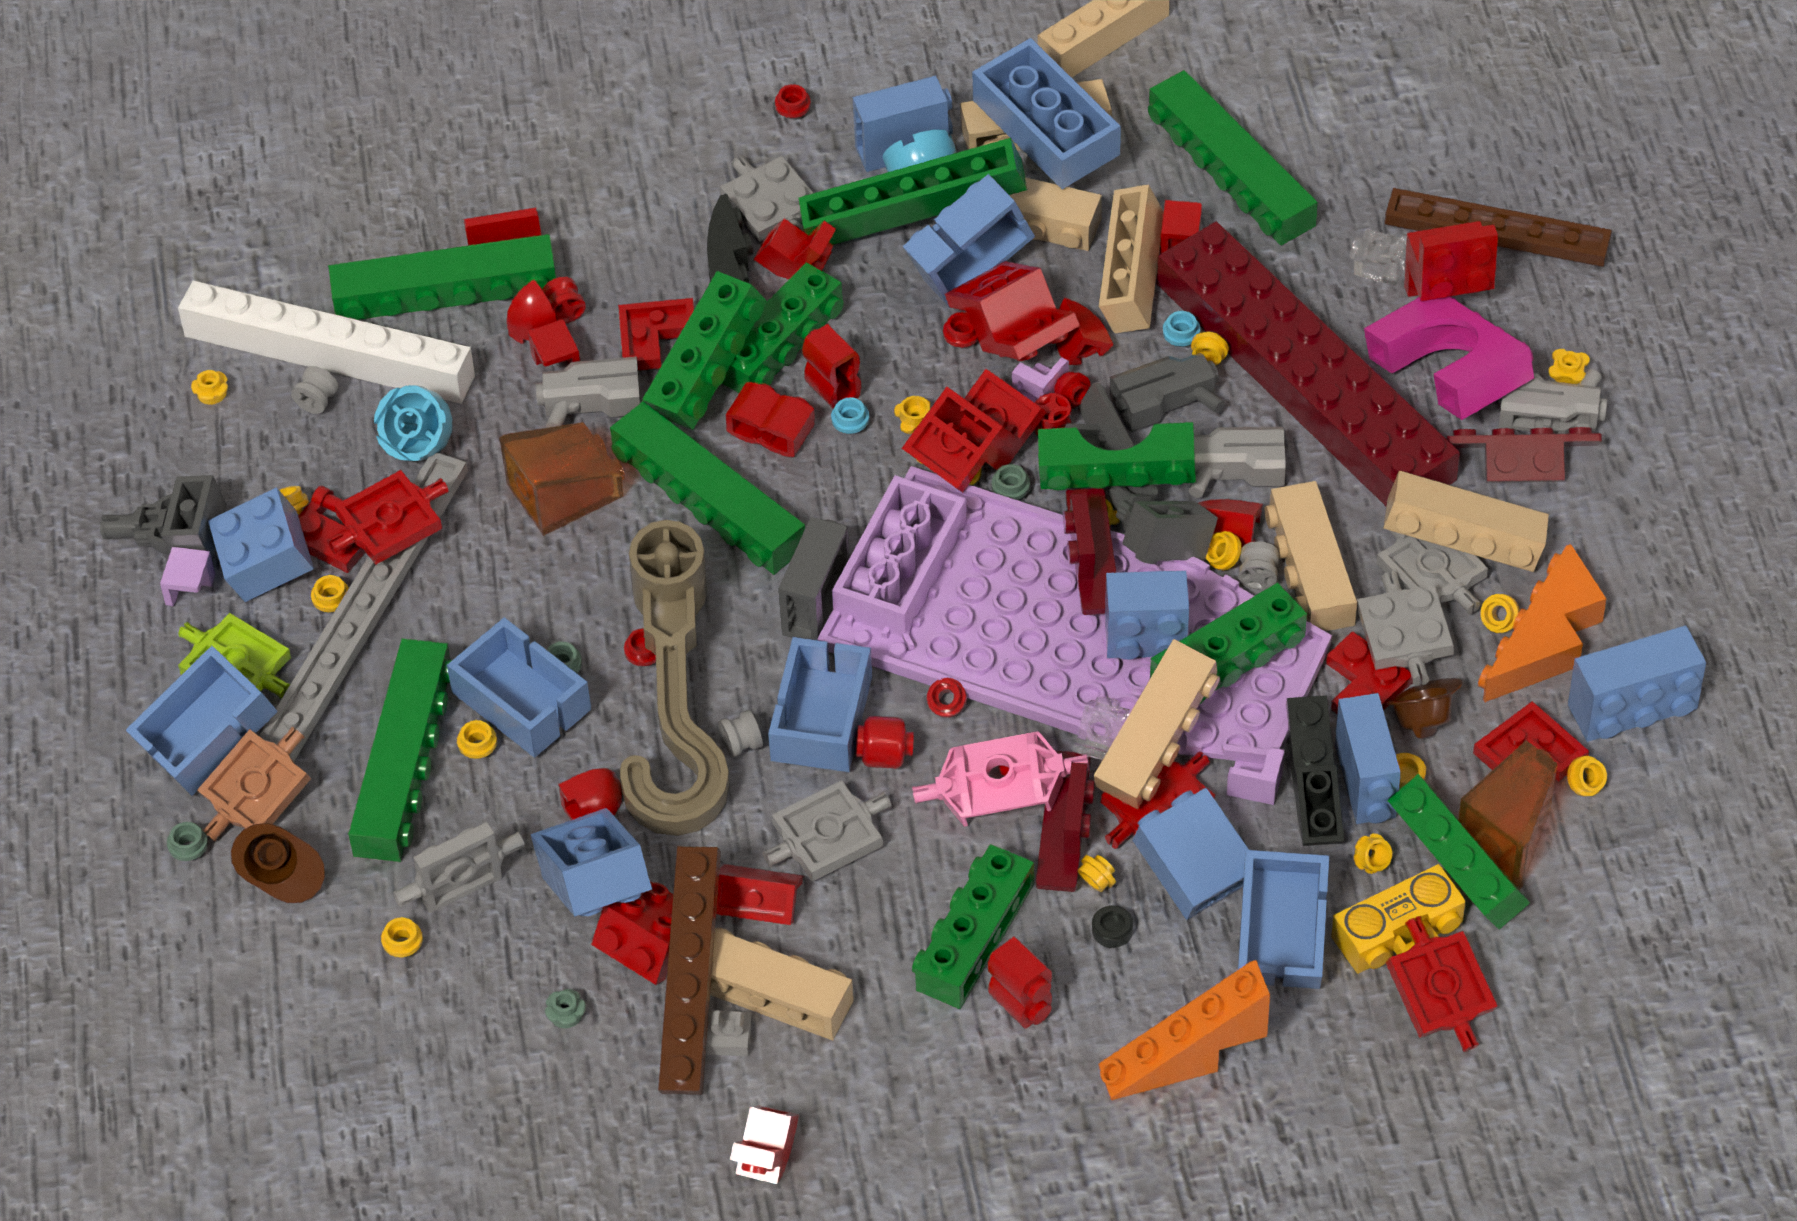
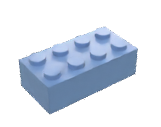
M1032 38L972 72L973 101L1061 189L1066 188L1120 155L1121 126Z

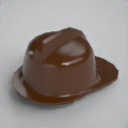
M1443 678L1429 681L1425 685L1421 683L1420 686H1413L1405 690L1393 701L1387 702V705H1393L1402 728L1413 730L1418 739L1434 735L1439 726L1450 722L1453 693L1462 686L1463 682L1457 678Z
M270 823L249 826L241 831L232 845L231 861L237 874L278 900L286 903H301L311 899L322 887L325 878V868L320 854L310 844L279 826Z

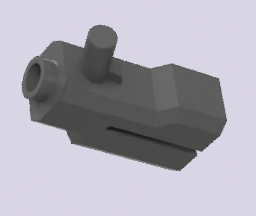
M1202 353L1184 359L1167 356L1110 377L1111 400L1131 432L1158 423L1165 412L1196 401L1201 402L1215 413L1220 412L1225 405V401L1214 394L1215 383L1219 382L1217 368L1212 361H1207Z

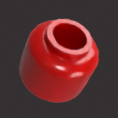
M870 716L865 720L864 725L857 726L856 757H862V761L867 767L900 768L904 763V757L913 755L914 732H906V724L902 718Z

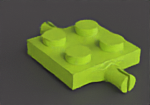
M231 613L217 626L206 632H202L189 622L184 623V627H180L179 637L194 645L191 652L178 664L181 675L213 646L259 691L266 688L279 696V698H283L290 684L275 675L291 659L289 648Z

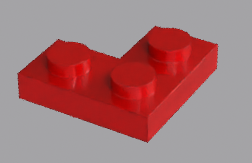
M693 298L618 305L622 357H637L638 370L661 368L659 339L679 337L694 311Z
M1353 631L1327 654L1326 664L1351 681L1331 701V710L1336 714L1338 713L1339 699L1379 693L1384 711L1389 706L1387 702L1393 701L1413 684L1410 671L1404 667L1394 666L1375 670L1367 641Z
M1531 701L1476 742L1473 754L1500 778L1531 757L1559 782L1567 776L1571 762L1578 757L1588 756L1589 750Z

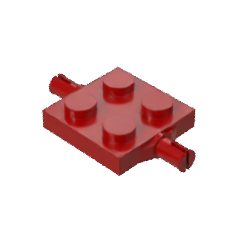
M399 470L334 505L336 515L345 525L346 530L327 539L331 551L333 550V553L336 554L354 543L361 547L374 564L377 565L442 529L441 519L431 508L430 502L449 493L448 487L443 482V479L440 478L422 489L410 482L402 470Z
M1199 751L1184 765L1175 761L1170 767L1164 765L1157 776L1160 779V784L1155 795L1150 801L1144 799L1139 809L1106 792L1101 794L1100 803L1110 810L1120 823L1105 836L1109 845L1112 843V848L1117 849L1129 836H1135L1139 827L1138 822L1145 815L1154 810L1163 813L1173 807L1171 803L1183 793L1191 790L1193 794H1196L1207 788L1197 780L1196 775L1210 764L1206 755L1203 756V752ZM1208 789L1212 797L1215 799V794Z
M1421 916L1409 919L1405 922V925L1415 945L1406 952L1390 957L1385 963L1419 1038L1441 1030H1454L1463 1052L1478 1047L1480 1044L1469 1023L1478 1016L1494 1011L1498 1005L1464 931L1447 937L1430 938Z

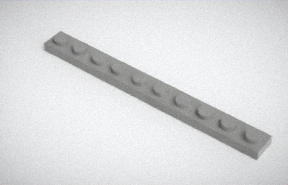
M436 453L428 457L413 483L422 489L440 478L446 483L449 493L430 502L431 508L439 518L468 472L467 462ZM428 537L377 565L368 556L276 708L278 712L267 722L259 736L265 741L278 744L291 729V726L305 737L289 754L293 762Z

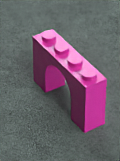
M1420 297L1364 328L1369 359L1390 373H1394L1434 351L1444 349L1468 351L1469 353L1433 374L1438 405L1461 420L1534 379L1533 354L1530 347L1506 333L1501 327L1495 326L1482 318L1479 313L1463 306L1453 297L1421 301Z

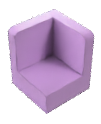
M1061 357L1052 369L1040 363L1030 368L1020 362L1012 371V387L1035 403L1040 396L1054 393L1057 380L1064 373L1069 372V361Z
M172 547L160 582L165 605L174 606L179 591L197 593L200 591L201 586L212 587L215 571L210 551Z
M1268 747L1264 764L1235 761L1234 767H1230L1228 772L1227 795L1274 805L1283 775L1285 750Z

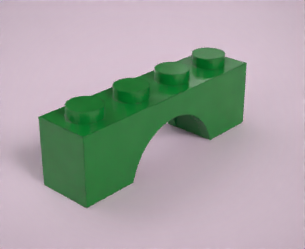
M1193 422L1154 424L1151 432L1142 442L1123 450H1105L1095 447L1082 437L1077 427L1038 429V463L1041 490L1087 487L1099 489L1110 486L1140 487L1155 484L1181 485L1183 483H1196Z
M1419 774L1387 800L1482 914L1499 930L1530 904L1511 879L1466 830L1442 798Z

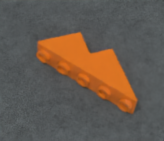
M1571 544L1567 545L1561 554L1555 553L1547 569L1548 576L1544 582L1539 580L1534 586L1530 596L1531 604L1528 609L1521 608L1513 624L1514 632L1510 638L1506 636L1502 638L1496 651L1495 658L1497 659L1493 666L1487 664L1483 669L1478 686L1484 688V702L1573 670L1574 659L1581 657L1583 643L1576 632L1603 622L1606 597Z
M1257 961L1249 962L1098 1063L1100 1076L1106 1085L1110 1099L1115 1100L1218 1072L1219 1050L1267 1037L1270 993Z

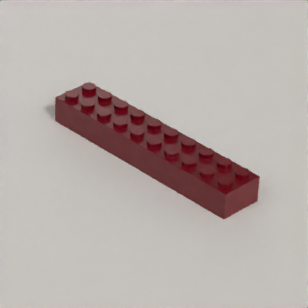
M1217 221L1158 255L1157 285L1180 308L1193 314L1205 332H1214L1220 335L1229 346L1228 354L1385 506H1387V499L1399 471L1447 485L1457 481L1460 452Z

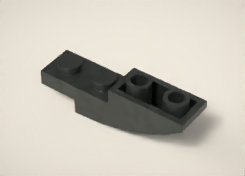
M728 194L719 196L709 223L707 236L709 278L711 282L716 271L749 283L747 271H749L748 256L753 255V247L749 234H742L740 228H743L741 212L738 206L732 208Z
M1327 695L1287 698L1286 709L1290 738L1289 754L1303 846L1343 844L1344 833L1336 764L1334 765Z

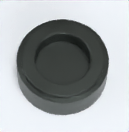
M1105 906L1099 909L1093 916L1092 935L1104 947H1121L1128 943L1133 935V918L1126 909L1120 906Z

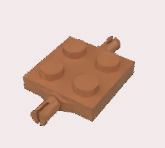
M291 726V729L279 743L275 744L263 740L249 729L197 790L213 804L218 812L202 831L213 841H216L230 823L244 829L254 824H273L311 780L306 772L294 764L289 755L305 737Z

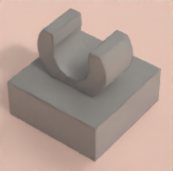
M710 1010L706 1045L707 1055L748 1057L752 1025L751 1012Z

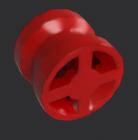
M555 278L542 289L554 310L557 321L563 319L565 324L580 318L586 309L585 301L578 294V287L572 278Z
M1049 393L1040 396L1035 401L1038 406L1047 412L1034 429L1037 436L1038 429L1064 428L1067 423L1071 424V404L1066 397L1056 393Z

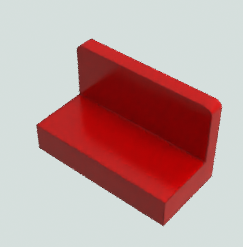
M536 208L464 219L468 246L541 235L539 215Z
M724 864L719 870L716 914L791 925L794 921L797 889L802 885L803 876Z

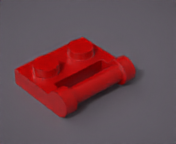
M321 485L314 491L311 502L298 515L310 555L349 573L366 552L354 543L336 554L333 553V550L331 551L327 539L345 531L346 527L323 514L327 509L336 513L334 505L344 500L334 496L333 490Z

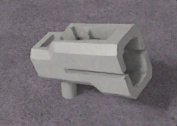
M637 357L572 362L564 370L542 372L543 383H536L537 405H545L546 416H550L546 427L553 432L560 431L567 414L602 411L609 417L625 416L641 403Z
M1590 369L1579 384L1544 381L1538 373H1534V379L1502 397L1499 428H1511L1522 431H1530L1533 428H1553L1554 434L1569 433V428L1591 427L1592 431H1596L1597 421L1605 422L1607 399L1600 398L1601 387H1597L1602 378L1601 374L1597 370Z
M1283 427L1216 428L1209 435H1194L1196 483H1191L1188 490L1192 496L1201 498L1210 480H1245L1251 486L1285 485L1286 468Z

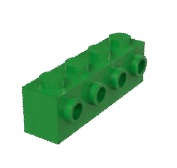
M806 262L767 301L760 319L755 322L749 332L742 350L734 358L722 384L740 393L746 382L763 383L770 386L774 376L784 366H789L794 361L797 353L803 348L806 336L812 330L823 327L830 319H835L840 314L844 305L842 282Z
M716 271L642 400L667 420L693 430L699 419L705 414L708 403L716 389L723 383L726 372L734 358L742 350L745 339L755 322L760 319L767 300L752 284Z
M1277 582L1179 642L1216 661L1217 676L1220 677L1215 689L1216 691L1223 686H1231L1242 674L1252 668L1264 666L1272 656L1285 648L1291 649L1298 645L1305 637L1307 613ZM1167 649L1151 658L1150 678ZM1203 697L1200 704L1206 699V697Z
M992 844L988 846L982 857L977 856L974 859L968 874L969 880L964 888L958 887L950 902L949 913L945 919H938L931 934V943L926 951L921 949L918 952L912 965V972L915 973L916 991L957 1009L962 1008L988 964L991 953L998 947L1034 886V862Z

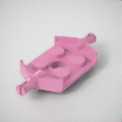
M1039 731L952 747L948 752L939 777H935L936 783L917 787L913 786V796L916 804L935 799L944 800L946 806L964 827L968 826L966 818L1045 804L1047 811H1051L1063 784V777H1067L1070 774L1071 762L1087 763L1088 771H1090L1087 754L1063 759L1062 753L1057 754ZM1003 765L1009 768L1007 775L1000 779L988 776L991 769L996 766Z

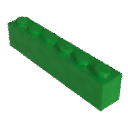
M1185 70L1149 89L1148 113L1152 121L1157 125H1161L1170 134L1173 142L1179 147L1182 146L1192 156L1195 164L1201 169L1204 168L1214 178L1216 185L1222 191H1227L1236 200L1241 211L1248 213L1259 224L1265 235L1271 236L1282 246L1316 227L1318 202Z
M1007 138L798 197L803 229L809 235L825 220L836 228L829 241L834 245L939 215L945 207L952 205L963 196L972 184L982 180L988 174L1008 195L1023 192L1028 189L1022 158L1011 138Z
M550 234L328 265L335 315L355 320L514 298L532 280H535L543 289L548 282L556 278Z
M642 401L610 427L611 449L618 460L623 463L628 462L639 471L644 480L651 484L655 483L666 492L667 496L674 503H681L689 509L701 524L710 525L719 532L727 544L730 546L735 545L745 552L754 565L757 567L763 566L775 575L790 563L804 533L805 524L648 404Z
M401 638L348 833L353 857L401 862L404 848L410 847L412 844L414 827L411 821L413 813L419 814L421 809L422 780H428L431 770V759L428 757L431 748L437 747L439 740L438 718L439 715H445L448 705V694L445 692L447 684L450 683L447 664L452 661L448 643Z

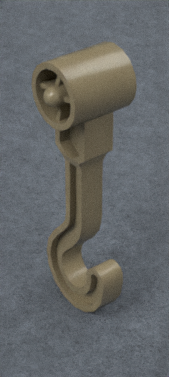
M662 520L652 522L640 529L631 541L629 560L632 592L636 608L643 615L645 648L656 655L658 720L663 742L677 759L693 770L697 775V780L685 792L676 794L666 793L658 789L652 782L649 762L646 758L638 755L629 756L624 759L620 767V779L626 809L638 824L658 834L679 836L697 832L717 818L726 805L730 784L724 753L713 739L691 720L688 713L686 655L697 646L696 615L705 604L707 593L703 544L699 535L690 526L680 521Z

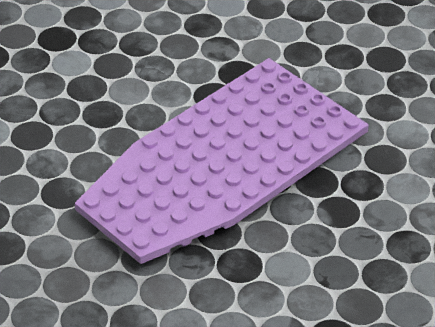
M912 466L905 478L894 475L832 590L833 611L817 639L818 641L828 642V652L834 653L835 643L871 648L873 667L930 686L935 681L942 680L941 678H953L962 684L969 699L1109 746L1112 745L1150 680V663L1152 658L1139 657L1130 660L1107 658L1105 614H1082L1075 564H1069L1067 543L1071 541V534L1064 533L1062 514L972 485H968L962 493L939 475ZM1110 530L1116 573L1186 571L1189 599L1188 636L1254 597L1253 594L1240 588L1237 580L1226 574L1224 577H1221L1209 570V564L1195 557H1191L1188 560L1158 561L1157 564L1141 562L1136 559L1134 552L1122 544L1125 535ZM1306 621L1305 637L1298 645L1291 649L1285 648L1272 656L1264 666L1254 667L1242 674L1231 686H1223L1214 691L1209 699L1206 698L1197 707L1200 715L1193 729L1189 733L1183 731L1177 742L1180 745L1178 754L1194 756L1200 751L1203 752V756L1206 755L1208 758L1264 764L1268 747L1283 750L1289 737L1286 709L1287 698L1308 696L1331 646L1332 635Z

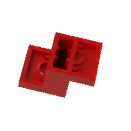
M1477 221L1407 233L1404 280L1407 296L1419 295L1421 301L1494 289L1498 233L1494 224L1482 226L1481 222Z
M1004 261L944 294L950 308L964 310L968 313L982 351L999 355V357H1009L1017 359V361L1028 360L1038 354L1037 349L1046 344H1055L1065 340L1069 336L1068 332L1080 326L1075 312L1056 309L1042 270L1038 267Z
M985 369L965 398L946 386L901 449L963 493L985 462L995 470L1010 464L1047 412L991 371Z

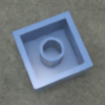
M277 487L208 520L224 579L244 602L314 569L297 511Z
M1186 571L1106 573L1105 633L1107 658L1130 660L1139 657H1153L1167 649L1173 639L1180 641L1188 636L1189 599Z

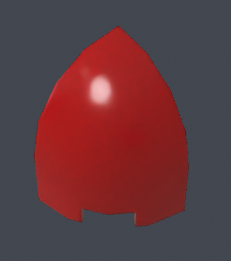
M532 280L518 292L507 311L508 334L521 344L525 343L524 340L529 341V330L557 321L548 298L535 280Z
M1064 297L1059 309L1075 312L1080 326L1068 332L1069 336L1065 340L1056 343L1060 356L1068 360L1069 365H1081L1082 358L1089 357L1096 352L1099 356L1104 355L1114 345L1105 326L1089 309L1076 301Z
M1212 499L1198 503L1218 517L1213 534L1225 531L1235 534L1241 542V549L1244 545L1256 541L1254 538L1255 523H1260L1262 503L1231 499Z
M607 768L592 769L558 784L561 805L570 820L605 808L615 816L622 804L623 793L621 783L616 773Z

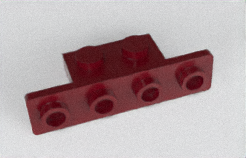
M1591 427L1569 428V434H1554L1553 428L1530 429V435H1515V429L1511 428L1493 429L1492 435H1476L1475 429L1453 430V436H1447L1446 439L1455 448H1485L1486 483L1563 482L1565 480L1564 446H1598L1602 442V434L1592 433Z
M1103 488L1067 490L1065 495L1067 511H1063L1064 533L1071 534V541L1067 543L1069 564H1075L1081 611L1083 615L1105 614L1106 573H1116L1105 492Z
M1056 751L1057 754L1062 753L1063 759L1087 754L1090 766L1091 755L1089 753ZM1071 762L1070 774L1067 777H1063V784L1052 810L1047 811L1046 805L1044 807L1036 875L1037 889L1075 892L1077 889L1082 838L1090 837L1091 814H1086L1085 809L1086 804H1093L1095 781L1089 780L1090 771H1088L1087 763Z

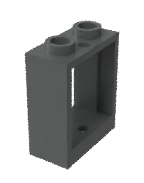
M810 517L778 588L783 636L811 640L818 639L833 611L832 590L850 558L848 526L841 525L833 520Z

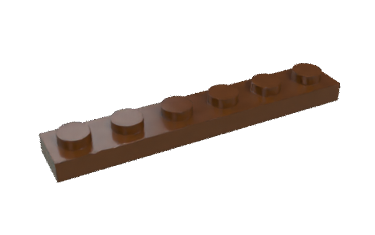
M1393 188L1384 223L1386 225L1422 231L1480 221L1482 226L1494 224L1498 233L1497 246L1602 267H1604L1612 234L1611 229Z
M677 846L658 1087L661 1094L703 1095L721 851L718 847Z

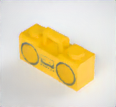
M1437 864L1333 915L1331 938L1357 974L1369 968L1377 969L1386 964L1385 962L1393 956V951L1398 955L1408 951L1415 945L1405 925L1406 921L1421 916L1430 938L1438 937L1440 933L1448 934L1463 922L1465 900L1442 867Z

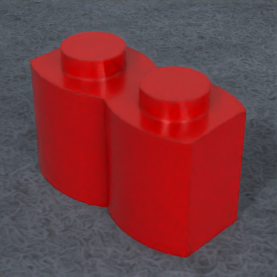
M829 324L812 330L806 336L802 349L803 356L807 360L804 370L805 381L832 409L844 398L858 399L861 393V380L857 376L860 367L858 353Z
M746 382L726 413V431L745 442L761 444L766 449L786 457H795L815 425L814 408L805 399L779 395L771 386L763 383Z
M1013 936L990 955L988 972L992 977L989 981L988 992L1024 1029H1027L1032 1024L1037 1025L1043 1022L1051 1012L1052 994L1050 990L1052 972L1019 939Z

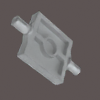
M739 155V159L735 157L731 165L741 176L721 185L720 194H728L732 208L739 207L743 223L759 242L764 240L768 233L784 218L805 232L801 225L802 217L798 197L813 194V191L784 157L780 156L757 168H753L743 155Z
M1388 530L1397 540L1392 546L1377 554L1376 564L1385 573L1388 572L1390 578L1391 571L1396 572L1402 590L1435 584L1441 605L1447 601L1456 600L1468 614H1473V611L1476 612L1479 609L1481 602L1468 589L1487 578L1488 568L1476 555Z
M1391 571L1390 580L1389 574L1386 572L1381 577L1386 593L1357 599V610L1375 670L1394 666L1409 667L1413 684L1420 686L1421 678L1422 685H1425L1429 682L1425 663L1435 658L1454 655V645L1435 584L1402 590L1398 574Z
M841 780L772 814V824L782 837L783 843L763 851V857L769 867L791 857L800 863L813 882L883 847L882 836L873 825L871 816L890 808V800L882 792L863 802L851 794Z
M487 822L475 828L465 829L458 836L440 845L430 846L421 854L414 856L417 873L414 882L397 891H393V896L399 907L422 897V902L429 913H432L501 880L502 873L500 867L504 856L525 848V843L519 832L496 842L495 834Z

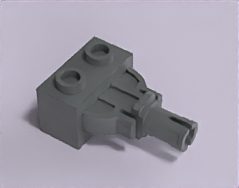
M213 475L176 477L172 494L159 499L154 504H142L140 507H137L133 514L103 515L102 521H100V533L105 540L134 537L139 547L152 546L158 552L170 555L172 547L210 551L213 562L216 547L208 520L224 513L227 504Z
M1124 486L1105 488V499L1117 510L1116 516L1122 521L1126 531L1122 544L1136 554V559L1147 564H1157L1158 561L1188 560L1191 557L1205 560L1218 519L1207 509L1195 501H1151L1152 497L1148 494H1133Z

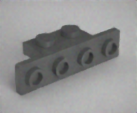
M1092 383L1081 404L1078 406V410L1086 424L1067 423L1064 428L1077 427L1082 437L1088 443L1101 449L1123 450L1133 447L1134 444L1101 383ZM1156 485L1124 486L1133 494H1148L1152 497L1151 501H1154L1158 495Z

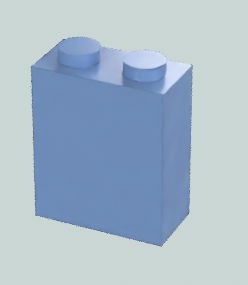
M936 76L852 97L855 147L866 172L886 167L882 157L886 149L902 140L903 146L914 142L913 134L929 130H946L949 135L953 134V125L948 114V110L953 108L952 99L948 89L941 88Z
M1379 693L1339 699L1335 748L1356 824L1367 822L1381 823L1388 819L1396 818L1397 812L1387 800L1399 791L1401 772Z
M1207 788L1196 794H1193L1191 790L1183 793L1171 803L1173 807L1163 813L1154 810L1145 815L1138 822L1139 827L1132 840L1186 920L1243 888L1246 850L1249 849Z

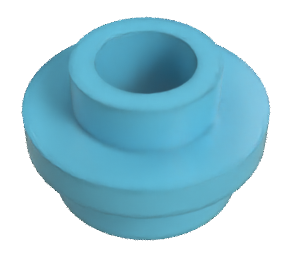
M1187 311L1172 313L1163 324L1165 340L1175 346L1191 345L1193 337L1200 333L1199 322L1193 314Z
M844 398L832 410L831 421L833 426L842 433H857L868 425L869 411L859 399Z

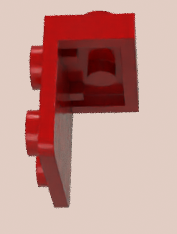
M650 882L652 890L641 893L638 899L626 903L615 902L603 907L591 945L657 985L666 979L668 971L673 893L669 892L668 888L660 883Z

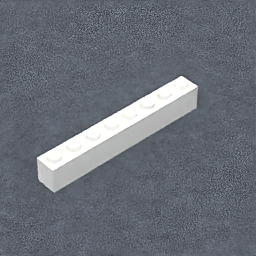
M192 281L178 307L185 337L303 366H317L328 372L394 388H402L409 385L423 386L438 393L447 401L462 404L475 377L471 347L210 284Z

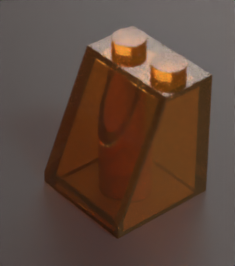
M584 422L509 433L499 437L507 486L543 536L624 497L622 480L625 479V473L620 462L616 458L610 459L598 433L592 434Z
M1527 740L1461 798L1458 819L1519 890L1524 885L1551 810L1558 765L1548 752L1543 749H1537Z

